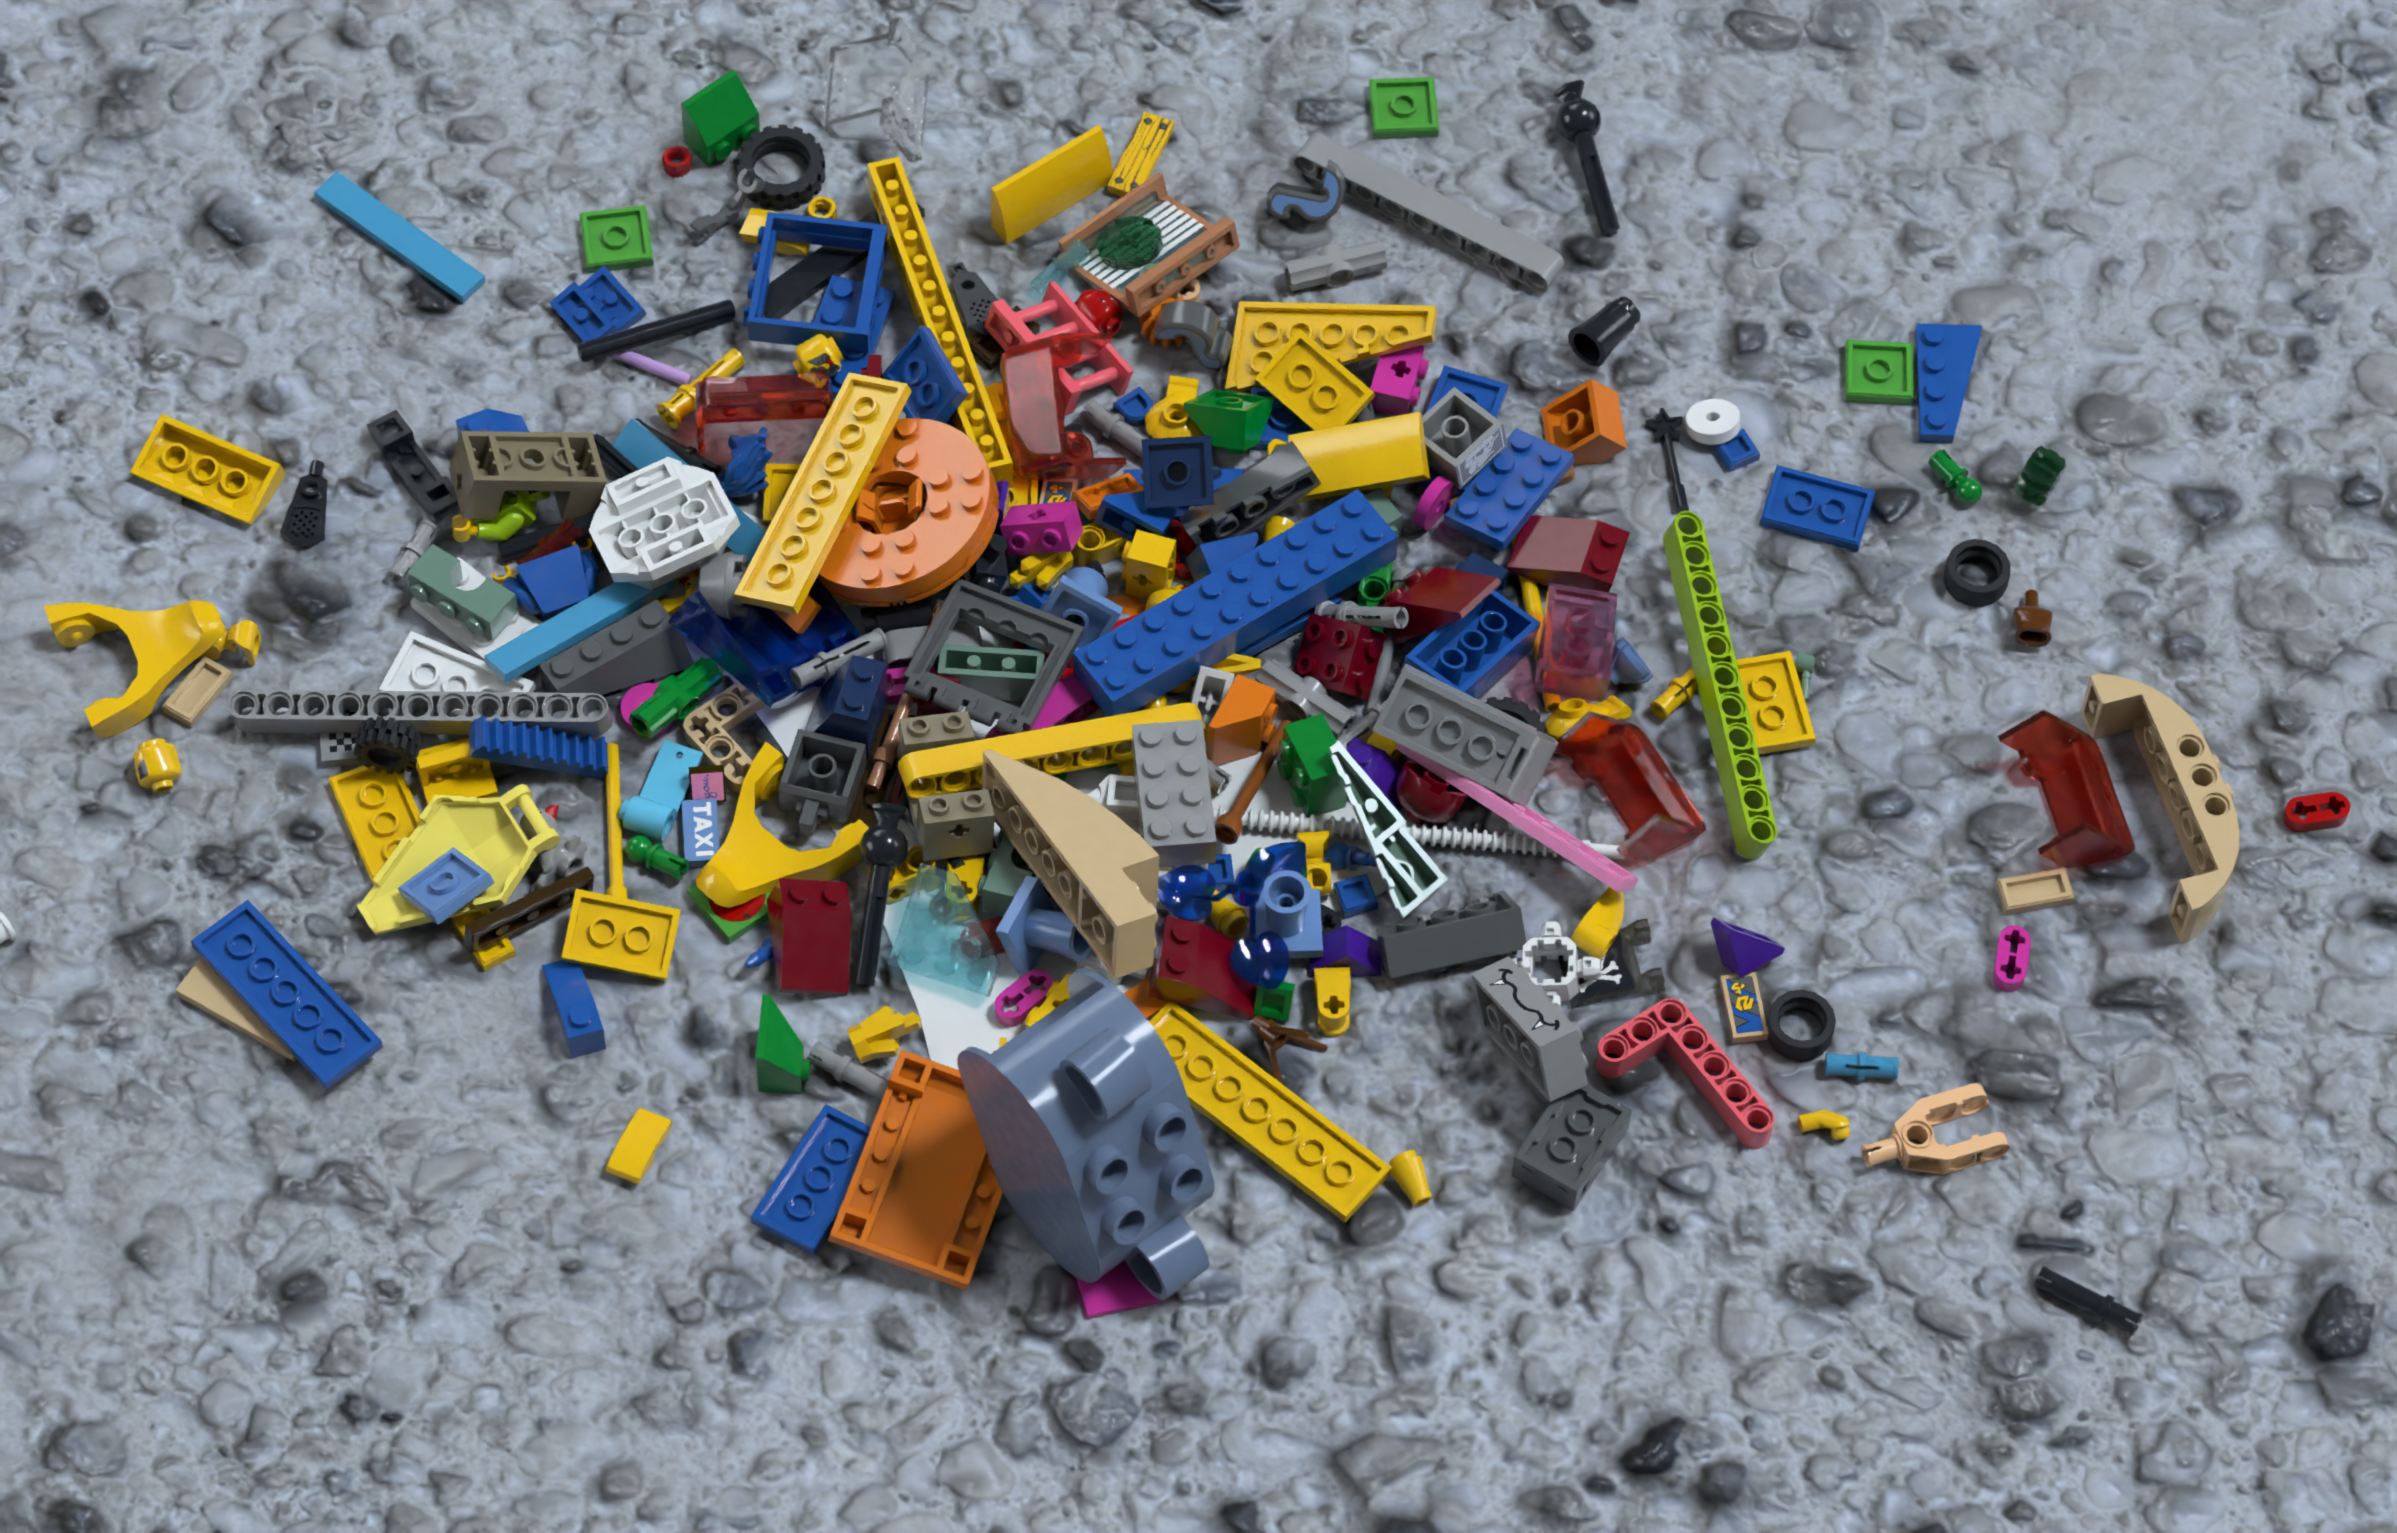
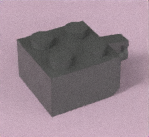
M798 729L780 781L779 803L780 809L801 814L799 833L813 836L819 819L847 824L867 764L866 744Z

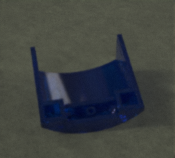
M817 578L808 594L822 608L803 634L795 632L771 609L743 603L742 607L748 608L746 617H734L733 620H728L717 616L700 591L691 593L668 620L670 625L772 709L788 706L821 689L822 685L827 681L821 678L799 690L791 681L789 670L813 660L814 655L819 652H830L861 637L831 593Z

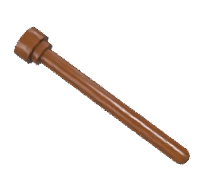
M1283 720L1280 723L1230 812L1220 815L1214 823L1216 839L1219 842L1232 845L1240 837L1243 831L1242 817L1280 752L1279 741L1282 740L1284 725L1292 723L1291 721Z

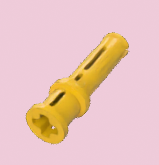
M731 348L690 384L681 385L677 389V394L667 402L659 403L657 405V412L665 424L673 429H677L681 426L682 419L692 411L697 412L701 409L703 400L745 366L746 363L742 354L736 349Z

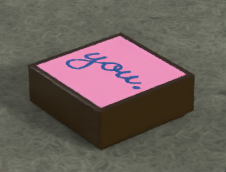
M724 765L689 767L691 800L717 798V802H726Z

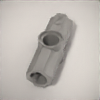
M1380 240L1346 248L1342 244L1333 243L1321 248L1317 255L1284 262L1286 283L1291 291L1325 283L1329 287L1338 288L1350 283L1354 276L1387 269L1388 262L1384 245Z
M1275 659L1268 660L1261 667L1259 674L1255 678V681L1276 689L1275 698L1283 703L1286 712L1295 720L1299 721L1323 713L1335 739L1344 734L1356 721V714L1328 696L1326 688L1318 680L1309 676L1301 678Z

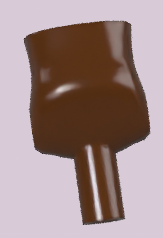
M2028 590L2025 592V606L2016 607L2013 610L2015 639L2017 643L2023 646L2043 647L2051 641L2052 612L2039 607V597L2036 590Z

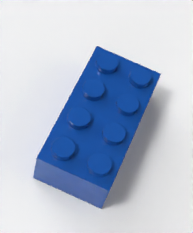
M1493 590L1464 618L1435 629L1405 656L1401 671L1406 663L1478 699L1532 650L1541 623Z

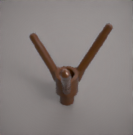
M1261 1015L1254 1017L1251 1022V1026L1258 1031V1036L1264 1040L1263 1045L1268 1054L1273 1077L1281 1084H1283L1275 1051L1282 1047L1286 1041L1290 1040L1324 1052L1328 1049L1327 1045L1309 1039L1310 1033L1308 1031L1281 1027L1273 1020H1266Z

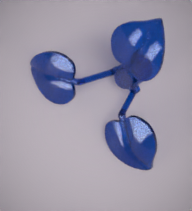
M1285 842L1258 851L1251 858L1248 869L1241 871L1237 875L1235 883L1227 884L1226 888L1218 894H1214L1216 882L1207 869L1197 865L1177 867L1164 875L1158 876L1157 897L1162 905L1175 917L1195 922L1210 916L1212 911L1211 901L1218 902L1227 895L1232 894L1234 901L1238 905L1249 908L1250 938L1240 939L1233 946L1230 955L1232 968L1240 978L1248 983L1269 990L1277 989L1284 981L1288 972L1289 952L1286 943L1277 933L1267 931L1257 936L1256 903L1260 899L1264 881L1275 872L1291 870L1307 878L1306 845L1304 842Z

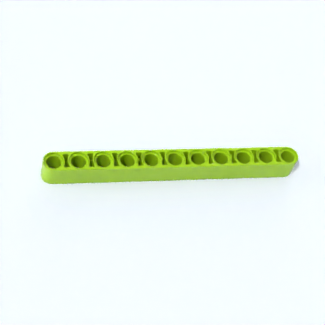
M1682 511L1675 516L1665 531L1663 544L1735 846L1738 852L1747 859H1757L1764 854L1775 840L1777 827L1704 525L1697 514L1690 511Z

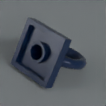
M1210 435L1141 439L1143 471L1140 477L1144 482L1146 509L1215 505L1213 480H1217L1222 476V469L1212 463Z

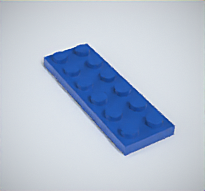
M246 900L191 940L192 948L326 1090L383 1048L380 1038L249 900Z

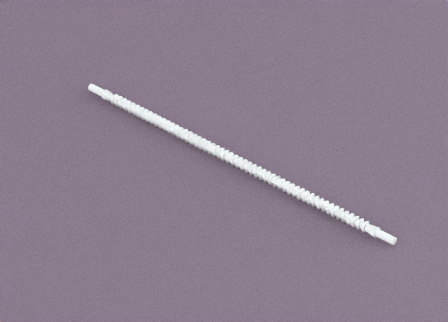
M1220 806L1218 810L1213 808L1214 823L1220 815L1230 812L1232 807L1227 811L1224 810L1223 806ZM1250 809L1242 817V826H1248L1249 830L1256 826L1259 831L1266 827L1269 832H1272L1273 828H1277L1279 833H1282L1283 829H1287L1290 834L1294 830L1299 832L1329 831L1331 838L1334 834H1339L1340 838H1343L1344 835H1349L1350 839H1353L1354 836H1360V840H1364L1365 837L1359 822H1356L1355 818H1352L1351 821H1346L1345 817H1342L1338 821L1335 820V816H1331V819L1327 820L1324 815L1317 819L1314 814H1311L1310 818H1306L1304 813H1301L1300 817H1296L1294 812H1291L1290 816H1285L1283 811L1280 812V815H1275L1273 810L1270 811V814H1264L1262 809L1259 813H1254V809ZM1406 823L1403 825L1416 841L1421 842L1422 846L1425 845V842H1430L1432 847L1436 843H1441L1443 848L1446 844H1451V848L1461 845L1462 849H1465L1466 846H1471L1472 850H1475L1479 846L1482 848V851L1490 847L1492 852H1496V849L1500 848L1503 853H1506L1507 849H1511L1513 854H1516L1517 850H1521L1523 855H1526L1527 851H1532L1533 856H1536L1537 852H1542L1544 857L1547 856V853H1552L1554 858L1558 855V853L1535 838H1529L1527 833L1523 837H1519L1517 832L1513 836H1508L1507 831L1503 835H1498L1496 830L1493 834H1488L1486 829L1483 833H1478L1477 829H1473V832H1467V828H1463V831H1457V827H1453L1449 831L1446 826L1439 830L1436 825H1433L1432 829H1428L1426 824H1423L1422 828H1418L1416 823H1413L1412 827H1407ZM1582 840V842L1608 859L1624 860L1625 846L1590 843V840Z

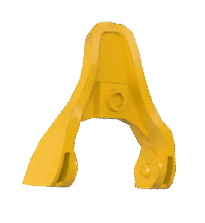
M200 599L190 600L159 611H129L92 603H61L44 606L51 628L58 642L63 647L83 645L93 638L95 634L109 630L121 629L129 638L138 661V674L122 697L100 699L84 709L89 723L98 737L118 735L149 716L166 686L182 670L221 638L223 631V622L216 606L212 602Z
M765 742L744 778L734 821L727 838L717 853L699 872L696 878V885L715 904L730 908L772 891L779 878L830 881L856 865L862 859L859 843L862 835L869 827L860 819L855 823L848 824L836 835L829 848L800 852L782 844L761 826L755 815V807L762 800L767 801L779 793L780 781L786 766L783 754L768 742Z

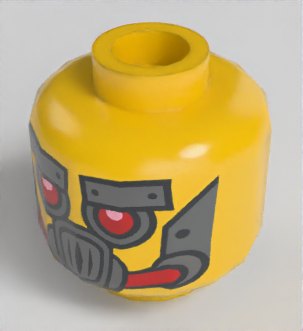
M817 334L796 347L795 354L797 359L792 361L801 379L808 377L812 383L818 384L840 372V362L845 359L832 336L826 338L823 334Z

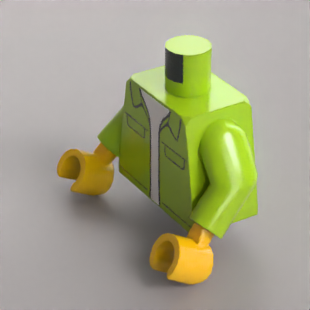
M505 490L496 519H462V515H456L452 518L453 537L458 542H466L470 539L471 535L475 536L476 539L486 540L488 543L492 541H506L519 529L535 521L537 501L549 498L551 491Z

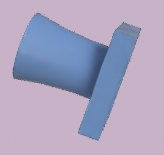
M1077 567L1060 577L1040 610L1084 627V635L1075 650L1077 651L1110 632L1120 617L1123 607L1106 598L1108 584L1098 571L1088 567Z
M1282 870L1271 874L1264 881L1261 891H1249L1252 960L1323 957L1320 889H1311L1308 880L1300 873Z
M1026 875L996 929V933L1017 974L1024 975L1033 970L1044 949L1063 955L1076 962L1085 960L1092 948L1064 912L1055 911L1039 878Z

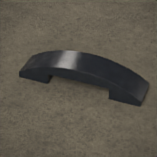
M397 410L367 424L369 433L395 475L414 500L429 515L436 517L459 505L453 484L447 476H441L414 440L413 431Z

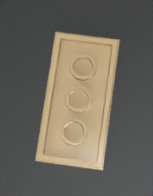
M201 957L176 988L177 996L295 1062L297 1060L295 1056Z

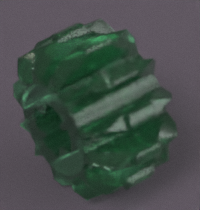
M2043 446L2036 448L2017 479L2015 493L2030 504L2034 503L2038 506L2045 504L2066 467L2065 459L2050 448L2047 449Z

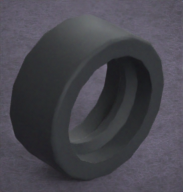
M1979 539L1963 541L1955 546L1947 557L1943 582L1948 593L1956 601L1967 606H1987L1995 603L2003 596L2008 586L2011 564L2006 553L1996 544ZM1970 560L1982 561L1996 571L1997 579L1992 584L1984 586L1972 585L1958 575L1957 567L1962 562Z
M1807 990L1786 992L1779 996L1771 1005L1767 1021L1768 1042L1777 1053L1787 1059L1807 1061L1819 1057L1831 1045L1836 1024L1833 1008L1825 998L1815 992ZM1801 1010L1809 1012L1820 1021L1822 1025L1821 1033L1812 1040L1801 1041L1793 1039L1780 1028L1781 1017L1789 1011Z

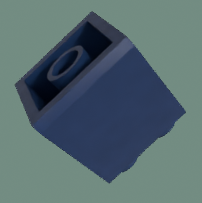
M852 655L835 672V675L822 685L807 731L866 744V757L868 761L884 710L888 708L887 663Z

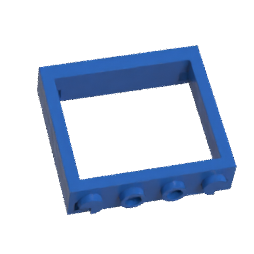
M768 212L765 227L761 226L758 230V244H762L760 252H754L752 269L753 272H756L755 279H749L747 298L751 299L750 307H744L742 326L748 327V340L798 346L817 334H823L826 338L832 336L840 351L869 354L888 245L887 225ZM777 240L869 250L855 328L763 318Z

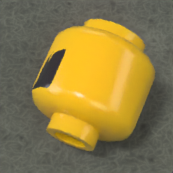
M151 739L139 744L138 750L132 757L139 785L144 788H152L154 793H162L173 789V783L182 776L183 770L177 748L171 743H166L165 739Z

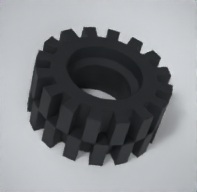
M377 716L376 720L371 717L367 719V722L363 721L359 727L354 747V756H357V760L360 763L365 762V767H376L375 771L381 773V770H386L387 774L393 775L394 771L398 774H404V771L410 772L416 766V757H418L422 742L421 734L415 732L416 728L412 725L406 727L407 722L402 720L397 723L394 722L395 718L391 717L388 718V721L384 720L383 716Z

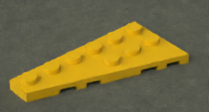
M1239 301L1225 390L1243 392L1251 390V387H1262L1256 382L1255 377L1299 329L1305 332L1342 365L1434 342L1438 314L1436 306Z

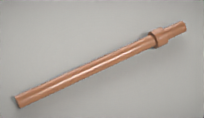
M937 606L928 630L942 606ZM904 691L882 746L877 747L872 759L874 766L866 783V787L871 791H879L887 769H891L896 758L894 751L898 744L899 719L908 718L916 698L904 693Z

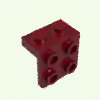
M1312 614L1307 621L1293 672L1301 678L1306 676L1313 677L1326 689L1368 701L1379 659L1383 651L1386 634L1359 624Z

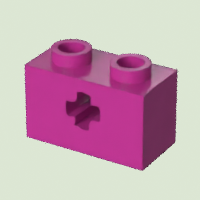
M1424 345L1380 356L1370 387L1376 395L1371 400L1374 411L1398 416L1409 414L1411 406L1417 407L1421 393V387H1417L1419 379L1425 380L1429 367V360L1424 359Z
M1076 501L1011 506L1000 525L1002 536L1008 543V548L1006 549L1008 556L1072 551L1084 531Z

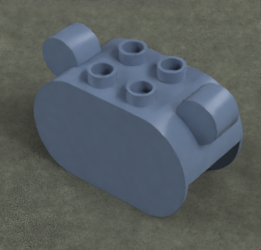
M1078 969L1068 978L1070 999L992 1054L977 1047H967L959 1053L957 1058L959 1073L993 1170L1007 1201L1023 1225L1055 1261L1078 1279L1090 1283L1096 1282L1120 1263L1126 1261L1135 1277L1147 1291L1159 1300H1166L1206 1271L1210 1265L1208 1254L1202 1242L1183 1218L1213 1196L1215 1189L1214 1178L1181 1075L1163 1041L1141 1011L1114 984L1094 971Z

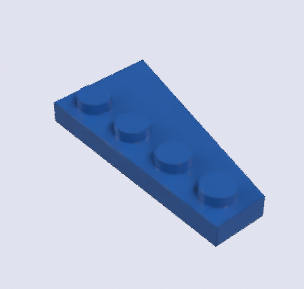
M1916 323L1914 333L1919 442L1953 443L1982 326Z

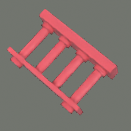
M1055 281L1049 282L1042 303L1014 312L1003 299L992 302L984 327L1062 416L1074 412L1081 392L1099 385L1109 383L1119 396L1125 394L1133 374V369L1095 326L1078 310L1077 306ZM1049 315L1058 327L1035 335L1024 323ZM1068 337L1078 349L1054 357L1045 348V345ZM1088 360L1098 372L1074 380L1064 368Z

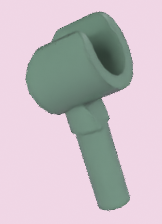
M1799 651L1795 660V668L1797 672L1803 673L1801 689L1805 701H1808L1815 657Z

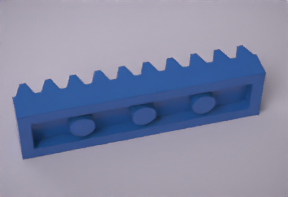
M486 716L474 719L469 726L471 758L601 780L608 773L607 742H605V737L603 736L596 740L592 739V734L581 738L579 737V732L566 735V730L562 729L557 733H553L551 727L540 731L539 725L529 729L526 728V723L513 726V721L510 720L504 724H500L498 718L488 722L486 721Z

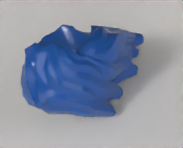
M762 427L758 433L746 436L730 435L728 446L732 451L731 455L733 458L726 467V473L717 476L729 500H733L734 497L756 493L769 486L768 482L764 481V478L767 477L765 465L772 457V451L766 449L767 428Z

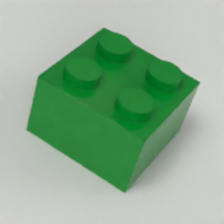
M1323 713L1284 725L1282 740L1279 741L1281 752L1280 760L1277 761L1279 775L1282 780L1288 781L1291 787L1292 800L1297 808H1302L1306 818H1310L1311 814L1318 816L1346 806L1347 793L1328 751L1337 741Z

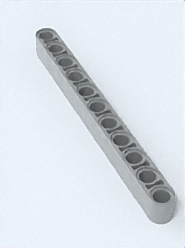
M240 690L234 693L228 702V710L235 725L241 731L248 733H358L363 721L367 722V719L371 717L376 720L378 714L388 708L393 709V711L389 715L383 716L384 720L388 721L389 717L395 718L394 722L397 723L402 720L407 722L406 727L412 725L416 728L415 732L420 734L469 735V726L474 719L480 718L486 711L492 709L497 710V713L492 717H486L488 722L498 718L500 724L510 720L513 721V726L526 723V728L530 729L535 725H539L540 731L551 727L553 733L563 729L566 730V735H571L574 732H579V736H586L588 734H592V736L602 735L611 728L613 722L606 699L596 693ZM245 708H254L252 712L247 715H239L240 712ZM280 708H289L283 715H274ZM323 708L320 714L315 716L309 715L313 709ZM351 708L358 709L354 715L344 716L347 710ZM419 709L428 710L423 716H413ZM455 709L463 710L462 713L456 717L448 716V714ZM523 710L532 711L527 717H517ZM557 711H567L566 715L561 718L552 717ZM592 711H602V714L597 718L587 717Z

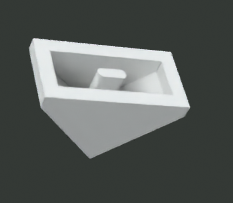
M1200 666L1190 703L1198 706L1208 730L1209 724L1233 683L1234 673Z

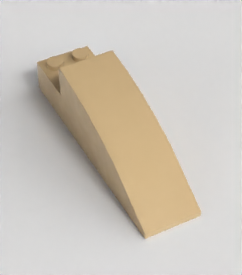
M990 749L983 751L982 790L988 789L996 824L1111 975L1117 979L1153 966L1154 950L1157 948L1155 924L1158 922L1156 908L1159 854L1118 816L1066 782Z

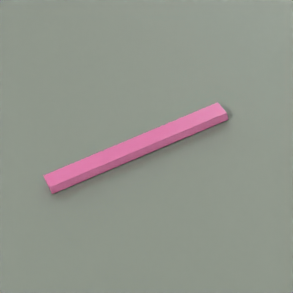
M1400 744L1397 745V750L1615 891L1624 892L1634 889L1639 880L1635 875L1528 806L1513 802L1507 797Z

